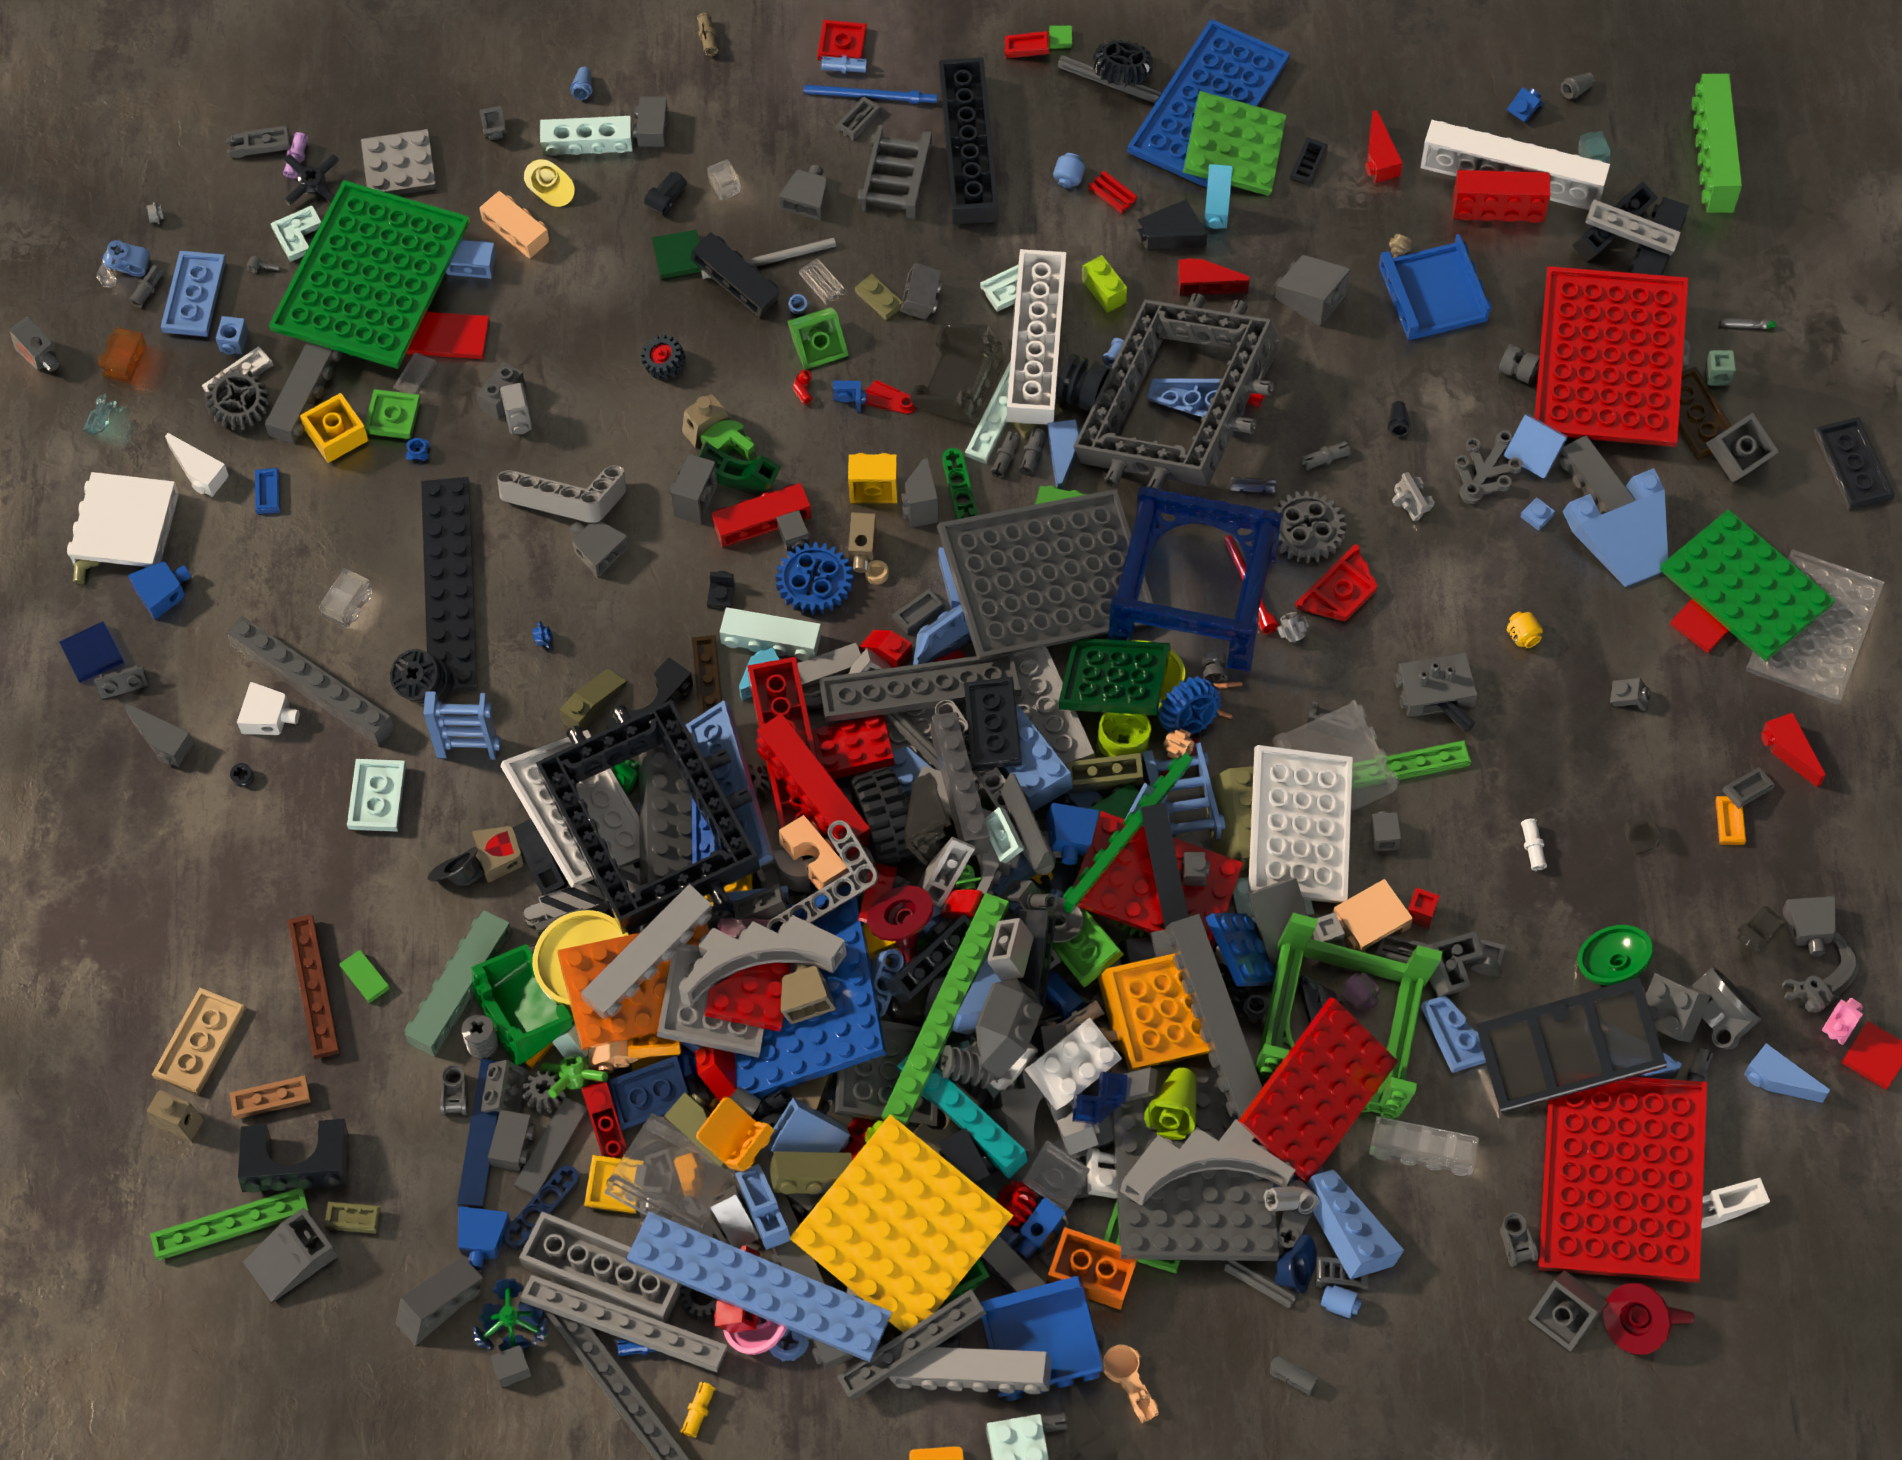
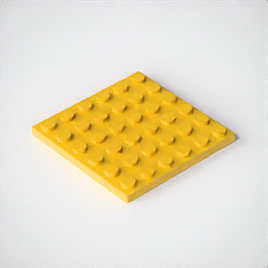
M890 1114L789 1239L864 1301L891 1311L892 1315L889 1321L904 1333L937 1311L1013 1215Z

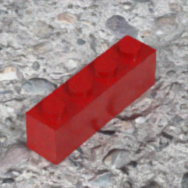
M801 483L787 485L781 490L766 492L760 497L742 500L736 505L722 507L711 513L713 527L722 548L777 530L776 517L799 510L803 520L812 518L811 506Z

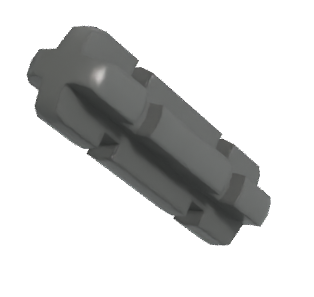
M1231 477L1230 489L1232 491L1243 489V491L1262 493L1263 490H1266V493H1275L1277 488V481L1275 479L1263 481V478L1244 477L1243 480L1241 477Z

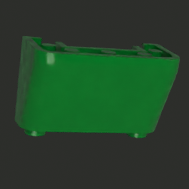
M527 944L471 967L473 992L476 1001L484 1015L491 1018L499 1040L516 1066L528 1061L572 1027V1021H574L570 1007H565L563 1004L557 1005L539 986L533 971L534 952H531Z

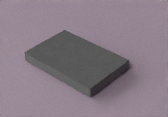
M1295 877L1247 893L1261 940L1265 946V954L1268 961L1273 965L1278 963L1280 951L1277 950L1278 941L1292 913L1308 916L1298 881Z

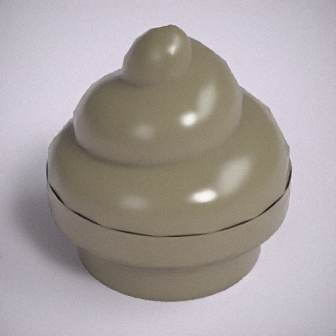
M1395 234L1394 238H1391L1389 242L1393 257L1409 253L1412 249V240L1406 236Z

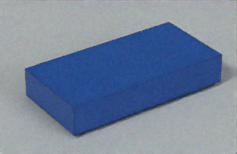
M279 468L255 470L256 514L280 512Z

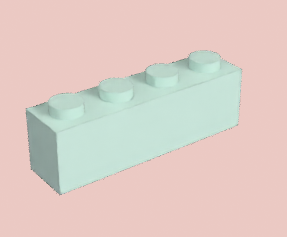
M726 607L719 633L721 644H725L730 648L742 647L758 652L773 647L777 656L788 655L799 660H808L817 655L821 639V625L819 623Z

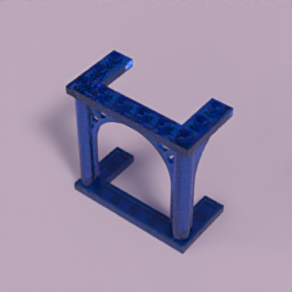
M1140 487L1136 519L1117 595L1113 596L1111 601L1108 640L1133 641L1135 622L1230 641L1227 668L1251 672L1258 628L1256 622L1270 562H1275L1277 557L1283 513L1256 509L1246 505L1230 504L1225 501H1214L1198 496L1182 495L1177 492ZM1161 514L1174 515L1175 520L1171 522L1166 521L1162 518ZM1204 524L1219 528L1236 540L1244 553L1246 570L1234 619L1138 601L1150 551L1160 536L1170 529L1181 525ZM1240 528L1253 530L1248 535H1240L1237 532ZM1252 541V546L1247 545L1245 542Z

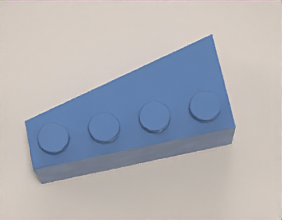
M1335 1170L1313 1175L1306 1185L1319 1199L1317 1207L1312 1212L1350 1280L1393 1267L1404 1252V1249Z

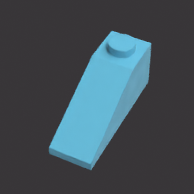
M1209 164L1204 227L1214 229L1227 228L1232 166Z

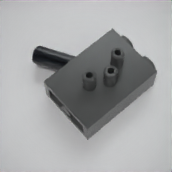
M1466 653L1399 664L1398 671L1394 674L1396 687L1401 689L1400 704L1402 709H1406L1408 717L1444 712L1464 732L1470 731L1474 727L1475 721L1462 710V708L1474 707L1477 699V692Z

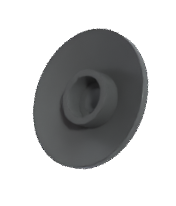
M1057 898L1056 907L1053 910H1049L1056 916L1055 923L1061 924L1060 926L1055 925L1053 942L1057 943L1075 938L1083 927V914L1080 908L1076 907L1071 914L1063 909L1066 900L1064 898Z

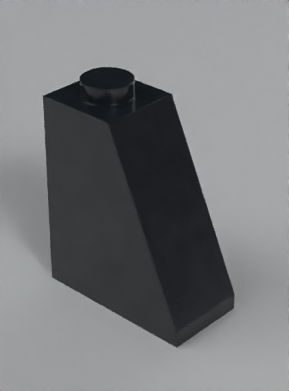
M1186 199L1138 219L1137 230H1135L1138 241L1140 243L1143 242L1147 250L1203 248L1207 246L1208 233Z

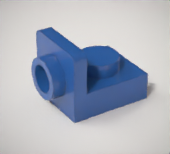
M833 380L834 401L844 403L856 401V412H861V405L866 404V390H862L861 381Z

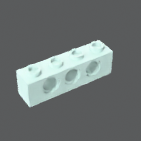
M615 116L540 120L542 154L556 156L562 154L578 155L584 153L601 154L606 152L623 153L633 151L631 117Z

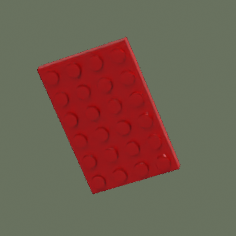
M1101 811L1091 846L1085 854L1074 887L1080 883L1078 878L1086 867L1091 869L1096 863L1093 859L1102 848L1106 850L1110 846L1108 841L1116 830L1121 832L1126 826L1123 824L1125 819ZM1141 826L1077 907L1151 933L1165 930L1145 830L1144 826ZM1172 837L1179 872L1180 861L1184 852H1205V860L1209 861L1210 869L1209 876H1206V886L1182 887L1188 916L1200 915L1213 950L1216 940L1205 917L1213 913H1226L1243 863Z
M1330 997L1238 1122L1275 1157L1285 1163L1288 1162L1295 1169L1294 1175L1307 1184L1310 1178L1319 1171L1396 1066L1398 1060L1336 999Z

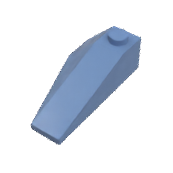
M1152 379L1147 398L1152 402L1205 417L1211 405L1210 400L1214 398L1219 388L1220 379Z

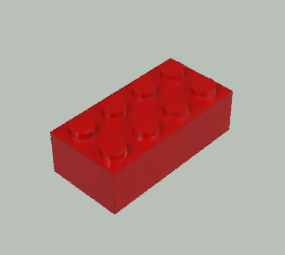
M1457 170L1453 192V219L1464 221L1545 222L1550 200V172Z

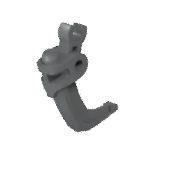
M1835 932L1832 939L1841 955V963L1838 968L1824 980L1817 976H1810L1806 981L1797 982L1793 979L1785 980L1782 988H1791L1793 992L1785 994V1000L1791 1001L1801 998L1808 1011L1818 1013L1837 1001L1839 995L1855 980L1860 969L1857 955L1838 932Z

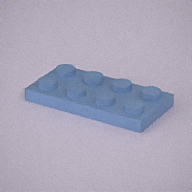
M190 251L179 252L161 323L162 332L208 337L226 263L225 255Z

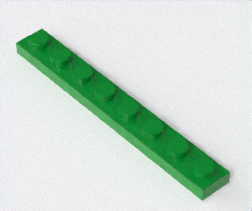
M1186 753L1180 759L1175 757L1167 768L1170 772L1165 777L1161 775L1153 785L1155 789L1151 795L1146 793L1138 806L1145 807L1160 804L1190 767L1193 758ZM1140 809L1136 813L1131 812L1123 822L1126 826L1121 832L1116 830L1108 841L1110 846L1106 850L1102 848L1094 857L1093 861L1096 863L1092 868L1086 867L1078 878L1080 883L1076 887L1071 886L1063 896L1066 899L1063 909L1071 914L1141 828L1143 820Z

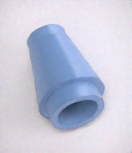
M587 67L578 69L570 86L572 96L578 100H586L592 94L591 70Z

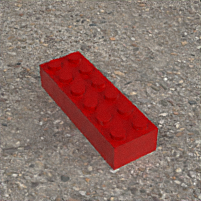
M780 713L758 728L756 740L758 754L764 761L768 760L773 766L771 770L778 780L783 779L787 784L785 787L787 792L793 799L797 798L800 801L802 812L807 818H813L822 837L826 836L833 845L828 835V828L837 820L844 821L852 827L864 848L870 845L869 826L783 714ZM838 825L835 827L834 836L836 839L841 840L846 837L847 829L845 826ZM833 845V847H834V852H835L838 856H840L839 853H838V851L836 850L835 846ZM857 847L849 848L847 858L849 859L859 852V849Z

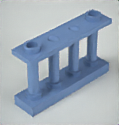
M426 692L423 714L437 758H447V751L452 749V747L487 748L490 759H496V751L501 749V737L496 734L492 719V703L487 701L486 693H480L479 705L442 704V701H438L436 692ZM445 714H473V715H478V716L445 715ZM449 725H467V726H481V727H460V726H449ZM452 736L484 737V738H461V737H452Z
M1196 743L1195 756H1190L1193 758L1190 766L1197 765L1200 777L1181 779L1170 791L1202 786L1205 798L1174 803L1164 801V803L1166 804L1168 818L1174 812L1208 807L1210 819L1174 824V822L1169 820L1172 837H1176V834L1213 828L1215 839L1218 840L1221 839L1222 829H1225V820L1223 814L1219 815L1207 770V766H1209L1207 751L1203 752L1201 743ZM1152 750L1142 752L1146 784L1153 787L1159 778L1158 774L1161 771L1168 770V766L1174 759L1165 761L1154 760Z

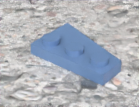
M1446 995L1422 1003L1421 1009L1452 1073L1486 1063L1478 1032H1475L1466 1022V1017ZM1494 1049L1496 1059H1498L1500 1054Z

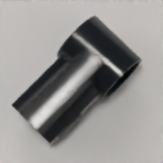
M676 171L670 172L657 188L653 187L648 191L644 199V205L666 216L671 211L674 200L687 186V180Z

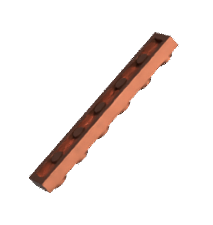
M310 914L288 919L313 1057L318 1059L339 1054L314 917Z

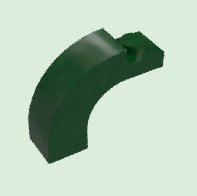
M707 442L702 445L697 455L698 457L715 462L719 484L743 492H762L771 488L781 466L763 455L751 461L733 458Z

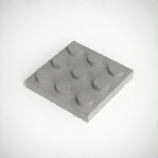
M428 129L361 139L367 187L393 195L436 189Z

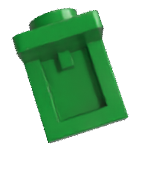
M633 759L622 762L612 769L627 797L639 776V763Z

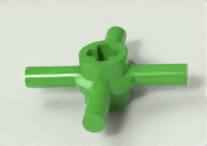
M571 1055L564 1058L560 1064L543 1062L541 1065L542 1072H547L549 1069L552 1071V1074H559L560 1079L548 1090V1094L552 1098H556L566 1087L569 1089H579L585 1086L589 1080L606 1082L608 1079L607 1072L589 1069L588 1055L585 1058L579 1055Z

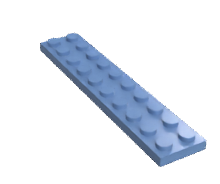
M648 1212L626 1258L627 1262L867 1362H871L892 1315V1312L652 1212Z

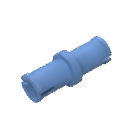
M842 55V58L822 56L821 71H841L843 74H846V71L866 73L867 59L847 58L845 55Z

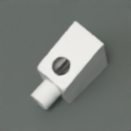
M250 682L237 724L241 734L279 735L282 732L284 723H298L300 712L299 710L289 708L290 704L284 693Z

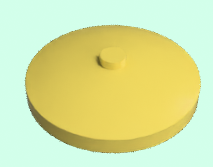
M576 911L558 918L544 930L534 949L533 971L539 986L551 1000L571 1008L557 955L558 950L628 935V933L622 934L613 917L598 911Z

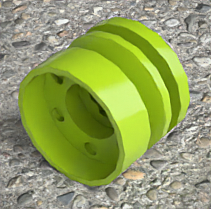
M1108 712L1102 715L1096 744L1097 757L1104 758L1140 753L1142 758V752L1148 749L1151 725L1147 716L1142 714L1127 716L1124 715L1125 713Z

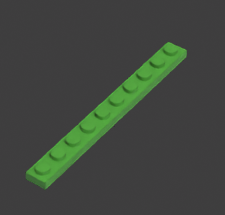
M988 893L984 894L881 1115L882 1120H886L891 1114L905 1127L908 1126L952 1031L956 1015L991 947L997 922L1003 921L1009 908V901Z

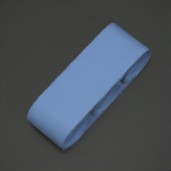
M896 949L877 953L871 962L880 1017L885 1014L892 997L891 992L884 984L904 964L903 955ZM886 957L890 961V967L886 964ZM878 980L880 981L882 986L881 990L878 988L877 985Z

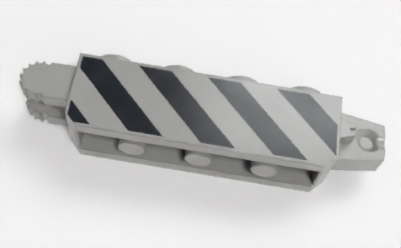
M631 864L620 868L619 872L623 879L626 878L633 899H635V892L640 887V868L635 869L634 865ZM593 879L573 888L569 884L566 888L558 891L553 890L538 897L540 903L526 908L523 916L527 926L533 928L536 923L583 908V911H595L599 903L605 902Z

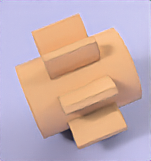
M1183 729L1175 730V732L1171 731L1164 741V748L1169 751L1167 756L1173 759L1175 757L1181 758L1184 753L1190 756L1194 748V741L1189 738L1191 733Z

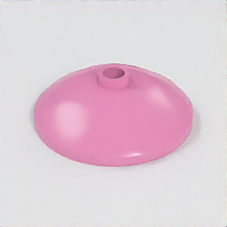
M757 1316L755 1330L733 1333L724 1331V1335L734 1349L744 1354L755 1355L768 1351L775 1346L783 1337L787 1328Z

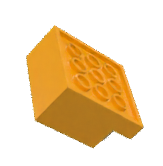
M1175 953L1107 968L1097 977L1111 1031L1116 1030L1118 1040L1114 1044L1115 1049L1124 1053L1128 1072L1155 1065L1173 1064L1186 1058L1210 1053L1208 1044L1204 1043L1200 1036V1022L1192 1014L1191 1004L1193 1003L1191 997L1183 989L1182 980L1184 978L1181 970L1178 971L1174 964L1173 956H1175Z

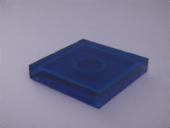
M104 621L59 641L79 683L124 662Z

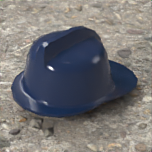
M1303 1234L1299 1236L1293 1249L1279 1256L1274 1280L1277 1285L1295 1288L1299 1293L1307 1291L1309 1281L1315 1270L1317 1258L1316 1245L1309 1235Z

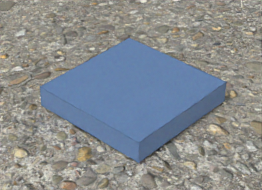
M1525 414L1503 456L1508 459H1521L1522 467L1545 479L1568 436Z

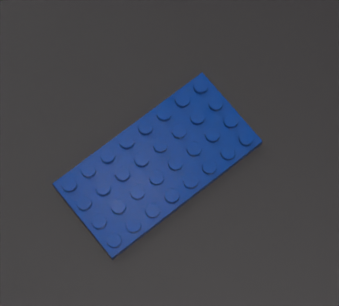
M1210 19L1128 145L1127 153L1207 188L1208 179L1183 173L1199 92L1202 91L1259 107L1290 59V53Z

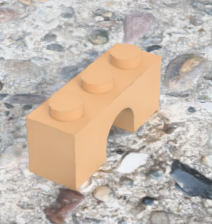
M804 815L779 830V843L793 860L803 855H812L817 858V860L808 865V878L818 890L848 873L847 866L841 856L839 857L834 852L831 842L828 839L824 840L816 824L812 821L809 822Z

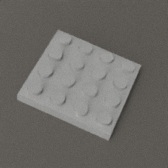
M680 943L675 949V955L670 959L657 1037L759 1057L764 1028L704 1016L709 989L691 1007L682 1003L679 985L683 978L688 977L693 971L694 964L701 958L699 946ZM733 973V974H731V975H729V976H727V977H725V978L719 980L717 983H715V984H714L713 986H711L710 988L714 987L715 985L719 984L720 982L724 981L725 979L729 978L730 976L734 975L735 973Z

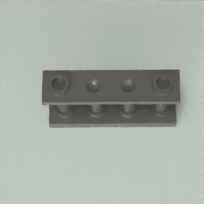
M878 125L877 133L872 134L871 147H873L864 188L859 189L858 202H861L862 212L867 211L869 201L899 205L906 209V218L915 219L932 148V132L923 131L921 140L917 139V142L883 137V125ZM881 147L914 150L918 154L917 158L912 160L881 156ZM877 164L911 169L913 176L902 178L875 173ZM873 183L907 187L909 193L901 197L873 193L871 190Z

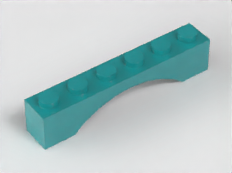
M909 1055L897 1065L899 1074H901ZM934 1067L922 1096L943 1111L961 1129L966 1128L972 1141L990 1162L1008 1179L1011 1178L1028 1161L1025 1149L951 1080L943 1078L942 1072L937 1067Z

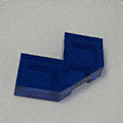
M1101 1072L1099 1078V1097L1078 1094L1074 1096L1072 1122L1097 1125L1106 1119L1109 1114L1126 1101L1127 1075Z

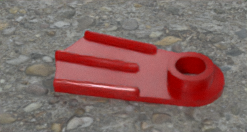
M875 380L865 389V405L902 414H911L917 408V400L913 396L878 380ZM905 401L910 402L909 405H903L902 403Z

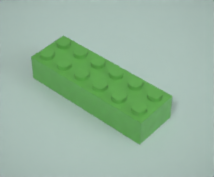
M1702 74L1700 83H1696V97H1692V110H1696L1694 129H1698L1696 147H1700L1698 166H1702L1700 185H1704L1702 204H1706L1707 213H1734L1742 182L1730 75Z

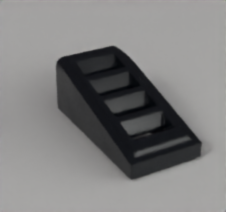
M1307 137L1290 178L1311 186L1328 151V144ZM1308 150L1319 153V155L1317 156L1312 153H1309ZM1306 156L1308 158L1316 160V162L1313 163L1311 161L1305 160L1304 158ZM1301 164L1313 167V169L1309 170L1307 168L1301 167ZM1298 171L1309 174V178L1298 175Z

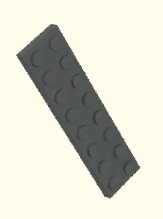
M1013 653L978 660L977 656L819 678L826 722L933 708L943 700H950L955 704L966 703L965 682L1013 677L1015 696L1020 695Z

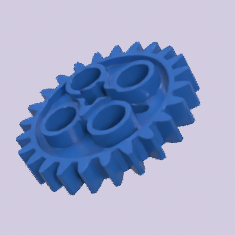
M814 542L813 548H810L805 543L803 550L795 546L796 553L788 551V559L781 558V565L777 566L778 574H775L780 598H785L786 605L793 603L794 611L801 607L802 614H805L807 609H810L811 614L814 615L816 610L819 609L823 615L824 608L826 607L830 611H834L833 604L841 606V598L848 599L847 592L852 591L853 572L852 567L849 566V559H844L843 552L836 554L835 546L827 550V543H824L821 548H818L817 542ZM821 561L818 567V576H815L817 564ZM810 564L811 566L803 567L802 565ZM833 570L831 573H826L825 571ZM811 581H813L811 595L807 596L811 589ZM797 584H803V585H804V586H802V587H795V585H797ZM819 590L827 591L825 593H818Z

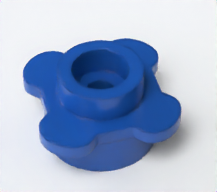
M421 438L409 440L407 442L408 452L405 454L407 460H427L429 458L427 453L430 447L429 441Z
M540 621L538 622V627L533 628V637L537 646L546 645L549 649L551 648L550 641L553 640L552 631Z

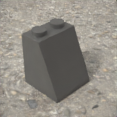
M1302 255L1298 261L1291 263L1284 277L1280 276L1274 285V288H1276L1275 299L1318 326H1321L1346 297L1350 269Z

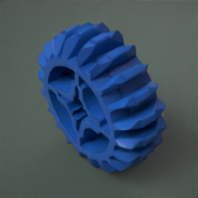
M1199 676L1194 679L1189 677L1186 682L1181 680L1177 687L1173 686V690L1166 693V699L1161 700L1163 705L1158 708L1160 712L1158 718L1162 727L1168 733L1183 729L1190 732L1189 738H1192L1194 734L1199 735L1202 729L1207 730L1206 726L1209 723H1213L1212 719L1219 715L1217 710L1222 707L1220 705L1222 698L1218 689L1209 680Z

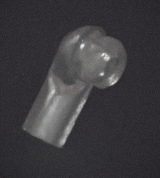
M102 260L96 277L102 286L112 288L116 285L117 278L110 273L111 269L106 267Z

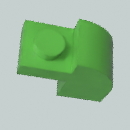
M719 421L701 435L702 445L707 442L725 454L734 450L747 461H751L756 457L753 440L745 435L744 425L737 421Z

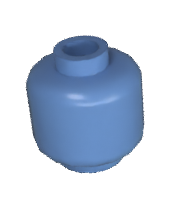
M1066 153L1058 158L1053 177L1058 181L1059 186L1070 189L1071 186H1077L1081 183L1086 166L1080 156Z

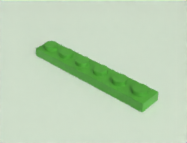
M297 1188L150 1233L155 1257L159 1261L279 1224L302 1208H305L310 1214L304 1190Z

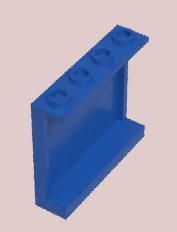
M1460 234L1456 235L1455 243L1395 258H1392L1390 251L1383 252L1380 255L1379 268L1408 341L1488 320L1489 311L1492 310L1491 302L1483 293V282L1477 278L1476 265L1473 260L1470 261L1467 243L1462 241Z
M1080 1276L980 1302L987 1313L982 1316L989 1349L1047 1352L1052 1359L1050 1385L1058 1384V1388L1074 1384L1073 1379L1083 1377L1084 1381L1100 1378L1099 1372L1105 1371L1083 1281ZM1014 1390V1393L1000 1392L998 1396L999 1398L1006 1397L1007 1402L1023 1398L1022 1393L1024 1390Z

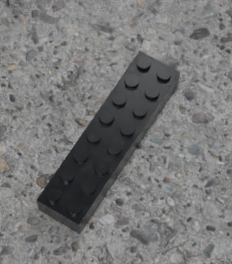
M984 57L939 60V80L953 225L998 222V197Z

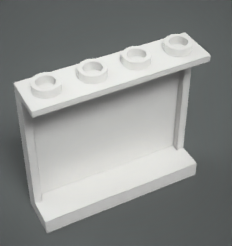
M91 472L90 479L86 481L84 487V501H81L79 504V519L73 526L74 537L72 542H69L67 554L70 556L73 564L75 565L78 559L142 566L145 568L160 563L179 496L175 482Z

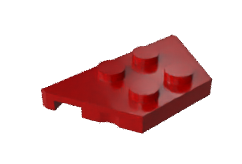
M1356 543L1295 602L1297 610L1346 622L1377 591L1378 585L1374 577L1370 575L1369 567L1366 561L1364 562L1360 554V548Z

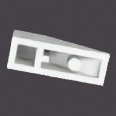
M167 433L165 437L169 448L190 480L194 490L200 494L206 493L213 497L229 477L225 464Z

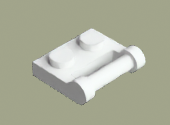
M1089 1148L1086 1155L1088 1194L1117 1199L1115 1170L1098 1167V1162L1115 1165L1114 1154L1100 1152L1096 1148Z

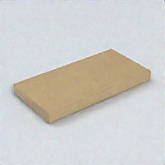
M199 988L152 1073L153 1078L199 1096L246 1010L245 1006Z

